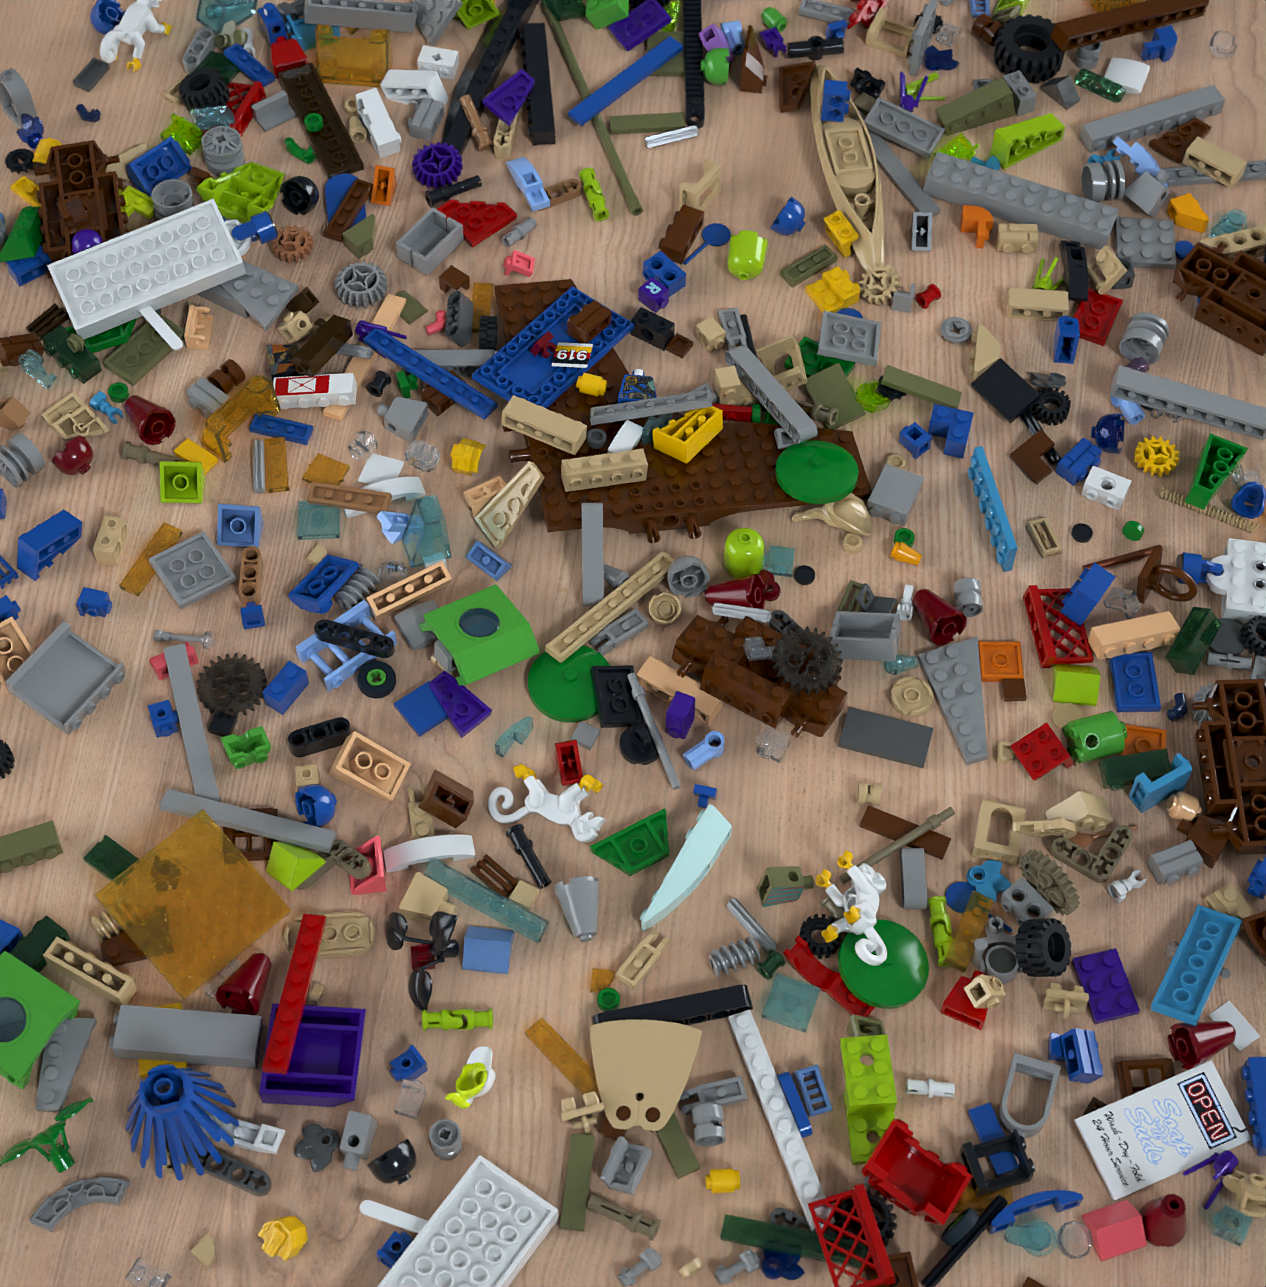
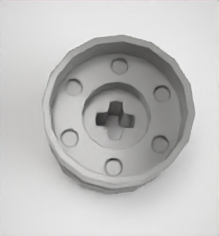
M218 126L208 130L203 135L201 143L207 170L212 175L220 177V173L226 172V174L233 172L234 168L245 164L240 134L235 129L229 126Z
M1119 160L1104 161L1102 165L1099 162L1084 164L1081 174L1084 198L1095 202H1102L1104 197L1107 201H1112L1113 199L1121 200L1123 198L1125 176Z
M171 179L160 182L153 188L151 193L156 221L194 207L191 187L182 180Z
M1141 312L1133 315L1119 345L1120 353L1124 358L1138 365L1147 366L1154 364L1158 361L1169 335L1168 324L1162 318L1152 313Z
M20 432L7 440L8 448L0 445V474L14 487H19L22 485V481L29 480L27 472L35 475L46 466L45 460L37 447Z

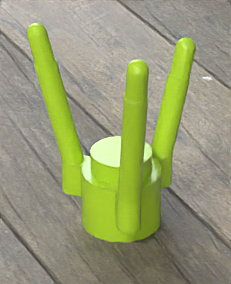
M935 72L928 75L926 84L938 79V73ZM924 77L906 84L905 95H911L915 100ZM921 96L919 101L945 100V97Z
M1055 257L1046 276L1042 278L1041 274L1045 260L1041 259L1032 288L1055 291L1064 282L1063 278H1061L1053 286V281L1049 278L1056 266L1058 257Z

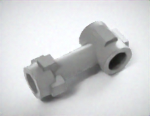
M648 1247L639 1255L641 1258L640 1262L629 1270L624 1267L620 1271L617 1278L624 1287L629 1285L632 1287L636 1283L634 1278L647 1268L652 1272L662 1264L661 1256L655 1249L652 1250L651 1247Z
M749 1249L738 1256L740 1261L727 1268L724 1265L717 1267V1270L714 1271L717 1282L720 1285L724 1283L727 1285L732 1281L730 1277L743 1270H746L747 1274L760 1268V1260L756 1252L753 1253Z

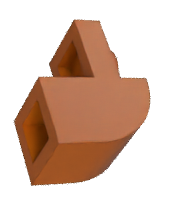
M963 205L960 232L976 233V248H984V243L988 241L989 234L992 232L993 217L988 210L982 207Z

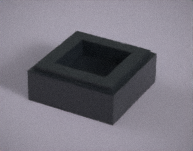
M216 711L208 728L209 733L222 737L231 735L238 721L237 717Z

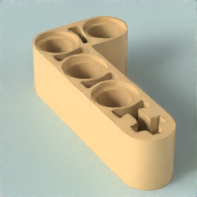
M487 108V112L490 116L497 117L492 111H490ZM521 108L510 127L499 118L494 137V156L498 160H507L511 156L522 114Z

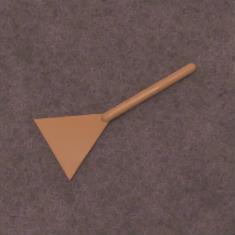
M1133 825V826H1129V828H1130L1131 830H1136V829H1138V826H1137V825ZM1113 830L1095 835L1076 832V836L1068 840L1085 848L1095 839L1110 836Z

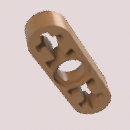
M569 179L545 188L544 190L550 200V207L579 197L582 193L581 182L577 179ZM558 192L561 196L553 197L551 194ZM546 207L537 211H542L550 207Z

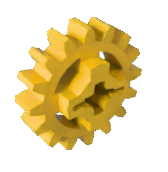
M1151 436L1150 440L1145 437L1143 442H1138L1134 452V462H1138L1137 468H1144V474L1149 471L1152 477L1154 473H1157L1159 477L1162 476L1163 472L1169 475L1170 470L1174 471L1179 461V451L1175 450L1176 445H1169V439L1162 441V436L1159 439Z

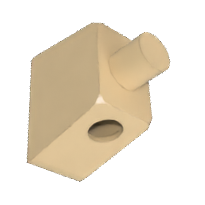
M416 872L399 906V913L405 919L430 924L431 917L435 912L443 911L454 915L457 905L447 902L449 898L448 890L444 886L420 872Z

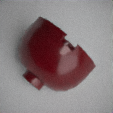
M78 436L65 444L67 448L62 452L59 450L52 458V463L62 473L66 475L81 473L83 475L90 470V463L93 460L94 453L89 442L84 437Z

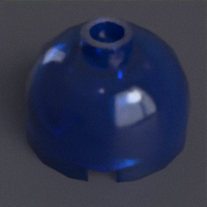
M1106 414L1097 421L1096 426H1092L1091 438H1095L1097 447L1103 452L1121 453L1122 448H1118V444L1124 441L1125 422L1121 419L1123 414Z

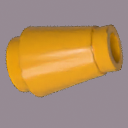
M896 541L890 557L894 558V561L918 566L922 554L905 543Z

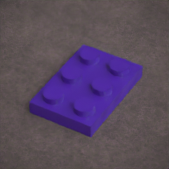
M646 0L630 11L627 18L613 23L608 28L623 48L629 52L672 22V19L656 0Z
M1116 948L1072 959L1071 962L1079 984L1083 987L1084 993H1089L1087 1005L1094 1024L1139 1014V1006Z

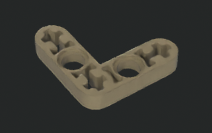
M1125 825L1117 826L1098 856L1064 837H1058L1052 842L1050 853L1055 859L1091 880L1103 883L1109 879L1130 844L1133 833ZM1124 833L1125 838L1122 839L1119 845L1115 844L1119 835ZM1064 845V850L1058 852V847ZM1113 849L1116 851L1117 857L1110 859L1106 856L1105 851ZM1071 850H1073L1074 852L1072 853L1071 858H1068V855L1070 854ZM1075 856H1084L1087 863L1084 865L1077 864ZM1104 862L1107 866L1100 876L1097 874V871Z
M335 840L329 853L322 851L316 853L326 863L296 889L303 890L308 888L335 865H338L356 879L367 877L372 871V866L365 856L342 840Z

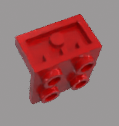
M1047 722L1011 745V749L1033 781L1041 778L1062 763L1066 769L1074 765L1071 756Z

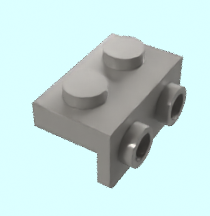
M619 1136L612 1147L607 1164L602 1169L601 1180L610 1190L634 1195L652 1155V1151L648 1147L628 1143L624 1137Z

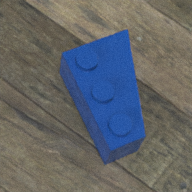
M62 510L27 533L22 534L18 538L17 569L36 581L40 577L38 573L45 566L50 568L54 564L52 560L59 553L64 554L81 538L82 521L66 510Z

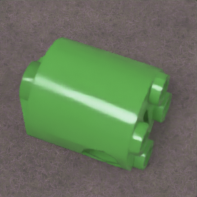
M1112 711L1069 721L1067 725L1062 726V733L1067 738L1069 745L1067 752L1079 764L1124 751V738H1127V729L1122 721L1119 722L1118 717Z

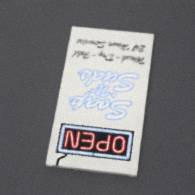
M1212 1060L1074 1120L1113 1201L1210 1158L1215 1152L1221 1154L1224 1150H1230L1252 1140Z

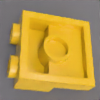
M839 266L823 273L822 279L805 286V292L822 313L823 311L837 313L839 310L859 302L861 292L859 285L856 282L852 283L847 270H841Z

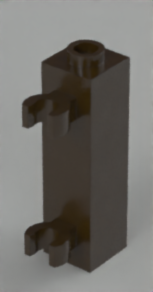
M333 315L326 322L324 319L318 318L314 325L319 326V328L299 350L297 347L291 346L287 350V353L292 354L288 360L294 363L296 372L313 378L353 336L349 319Z

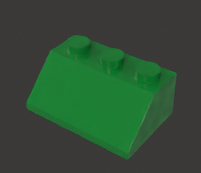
M27 206L21 210L2 247L0 262L35 257L43 239L40 227L43 225V220L40 219L38 208H41L40 206Z

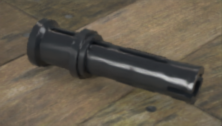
M475 175L447 187L441 185L439 189L427 190L424 193L426 202L430 208L442 201L448 202L450 197L482 187V183H479L481 179L478 175Z
M523 824L512 826L506 831L505 835L511 839L515 846V853L521 855L539 889H543V885L544 887L549 886L552 881L532 849L533 842L526 836Z

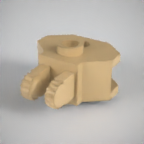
M1235 1170L1232 1174L1223 1177L1224 1187L1236 1195L1234 1200L1239 1203L1240 1212L1252 1217L1266 1216V1175L1254 1172L1248 1175L1244 1172L1242 1173V1171Z

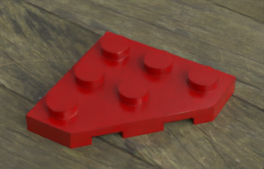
M450 200L437 208L438 211L446 215V220L450 217L463 225L464 240L472 247H475L517 219V213L504 202H497V205L486 204V201L459 203V200Z

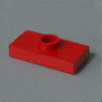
M712 404V406L722 410L723 420L751 422L752 407Z

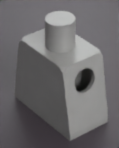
M1163 169L1155 177L1146 171L1125 189L1124 194L1154 218L1170 193V190L1163 184L1171 175Z
M396 397L391 406L381 403L378 407L377 415L384 417L385 429L409 443H413L429 415L428 404L422 401Z
M349 1110L340 1144V1151L346 1155L342 1168L357 1171L359 1160L368 1159L378 1126L373 1116ZM356 1142H359L357 1147H353Z

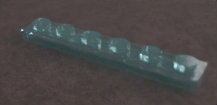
M435 858L430 860L424 875L444 886L448 890L449 895L536 943L541 941L549 924L548 920Z

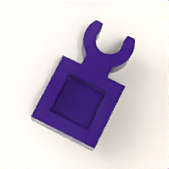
M776 27L759 33L760 41L767 50L772 48L774 57H778V51L786 54V46L783 44L784 39Z

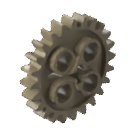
M1036 849L1028 851L1020 858L1019 864L1021 866L1019 869L1023 871L1021 875L1054 908L1057 914L1060 912L1062 916L1065 914L1068 916L1078 908L1080 904L1078 899L1080 897L1076 894L1077 889L1072 887L1074 883L1068 880L1067 877L1069 875L1062 872V867H1059L1055 860L1051 861L1048 855L1044 856L1042 851L1038 853Z

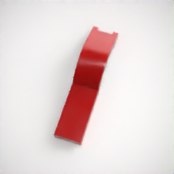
M799 935L795 939L796 944L791 950L786 949L783 952L796 971L808 983L826 992L851 1015L867 1017L874 1010L875 1007L862 1002L851 993L843 982L840 973L828 969L818 961L810 951L808 943Z

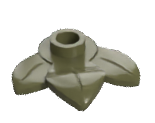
M235 20L225 23L222 32L215 37V44L220 50L224 51L236 43L240 46L246 43L248 34L244 30L236 29Z

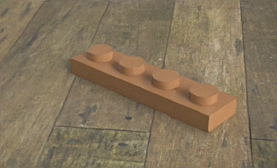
M312 482L307 502L309 504L379 514L380 511L389 510L392 495L388 492Z

